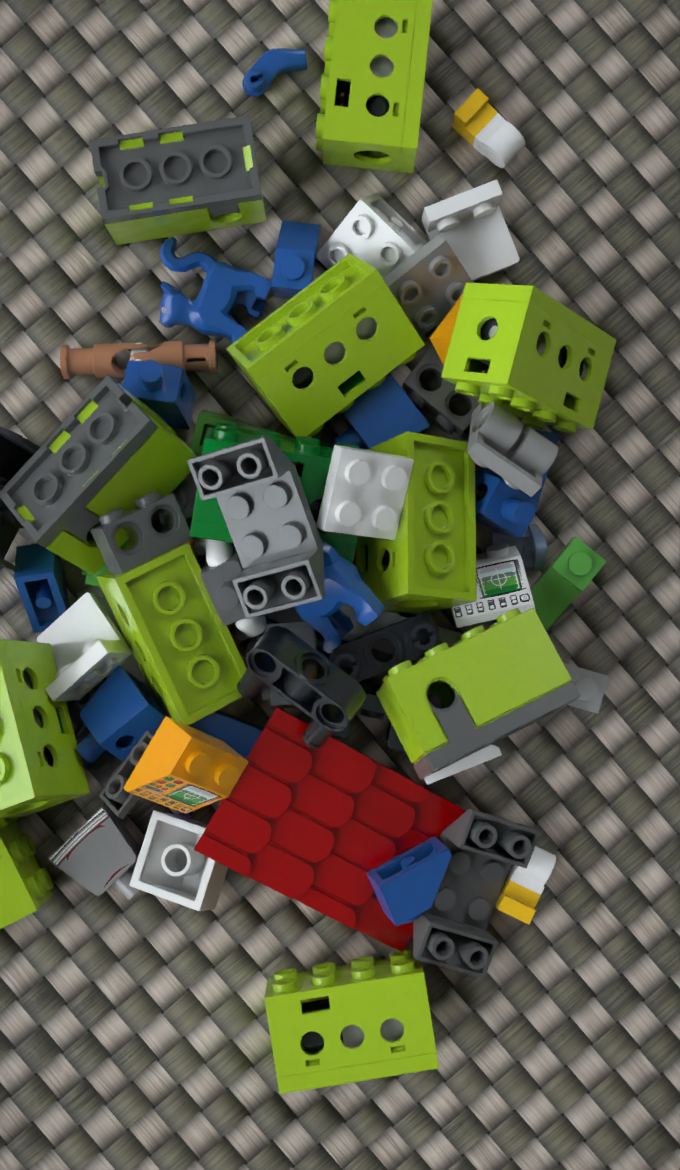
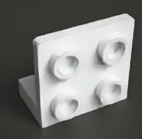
M497 179L424 207L421 221L429 241L440 233L472 281L517 265L520 261L499 207L503 193Z
M375 193L361 198L319 250L316 257L327 269H330L351 253L376 268L382 278H384L428 242L384 199Z
M89 592L79 598L37 637V642L51 644L58 670L55 674L56 679L45 688L53 702L80 700L133 653L94 593Z

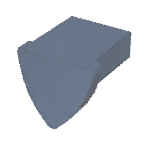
M528 525V529H526L521 538L499 532L490 533L491 546L496 544H509V547L516 546L521 555L524 568L532 567V571H538L544 566L547 543L538 525Z

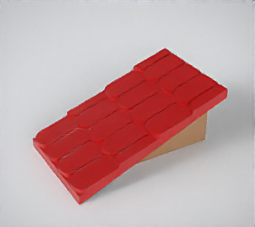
M276 707L246 758L249 761L230 795L221 801L193 850L247 878L250 877L291 899H295L352 929L354 928L393 949L403 952L413 937V922L403 923L397 927L383 912L366 872L433 836L439 839L441 833L467 810L332 736L319 749L308 746L304 742L302 734L309 724Z

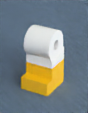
M477 88L455 111L451 127L481 155H485L496 166L504 168L525 146V140L516 127L506 121L488 103L489 98Z
M535 846L527 868L513 864L495 904L496 908L529 925L536 912L537 902L545 888L544 884L554 868L556 855Z

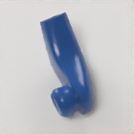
M276 48L265 52L244 76L242 81L244 91L249 96L259 97L267 91L279 75L290 71L307 70L306 49Z

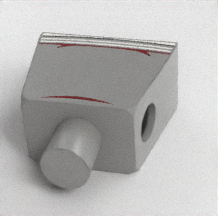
M107 804L102 806L48 858L51 863L96 896H100L112 884L128 900L139 891V889L131 887L129 884L134 872L130 866L137 861L141 849L122 820L116 816Z

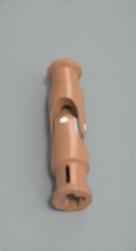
M209 340L208 344H185L184 341H164L153 347H149L148 344L141 342L94 344L93 348L73 349L69 345H61L60 366L63 379H71L72 375L92 374L96 378H105L107 375L111 378L125 377L126 369L120 367L117 363L116 353L131 349L129 361L144 362L153 360L159 364L180 367L184 369L185 373L187 371L209 370L211 374H218L216 340Z

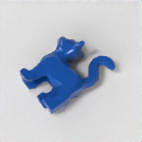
M170 237L166 239L160 248V258L164 266L175 272H187L199 266L206 272V277L196 300H191L180 289L163 281L160 286L164 294L159 306V322L166 328H171L175 325H189L203 335L224 337L233 344L248 332L230 317L235 305L246 308L249 317L258 320L265 308L260 299L265 300L272 290V281L254 272L236 269L225 262H218L210 254L196 251L184 257H177L175 255L176 238Z
M322 541L325 597L322 600L295 606V609L304 621L313 626L325 638L323 649L329 654L341 645V639L354 628L350 617L340 610L344 604L350 605L354 609L355 619L364 626H367L379 617L385 606L361 579L356 566L341 557L335 548L326 541Z

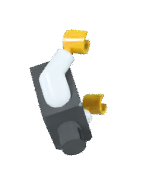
M193 537V539L185 542L190 544L195 557L199 555L206 556L200 573L201 578L223 625L228 627L236 646L246 642L249 638L261 634L265 630V625H267L264 614L246 619L232 579L243 570L234 543Z

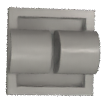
M440 233L383 278L420 337L446 317L463 294L466 282L473 283L457 256Z
M494 401L486 406L479 404L472 412L467 454L480 467L489 468L500 475L511 488L522 490L532 497L542 487V476L553 464L558 453V446L531 427L525 426L523 428L521 420Z

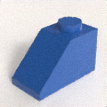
M282 220L276 246L272 279L274 297L291 299L314 281L320 234L319 224Z
M37 543L17 546L15 566L20 569L18 573L14 572V580L34 633L43 632L70 608L64 567L60 556Z
M435 836L366 872L383 912L396 927L403 923L413 922L421 913L430 909L433 905L452 857L449 848Z

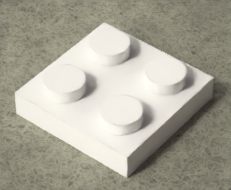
M334 445L317 520V528L329 532L395 540L414 460L405 456Z

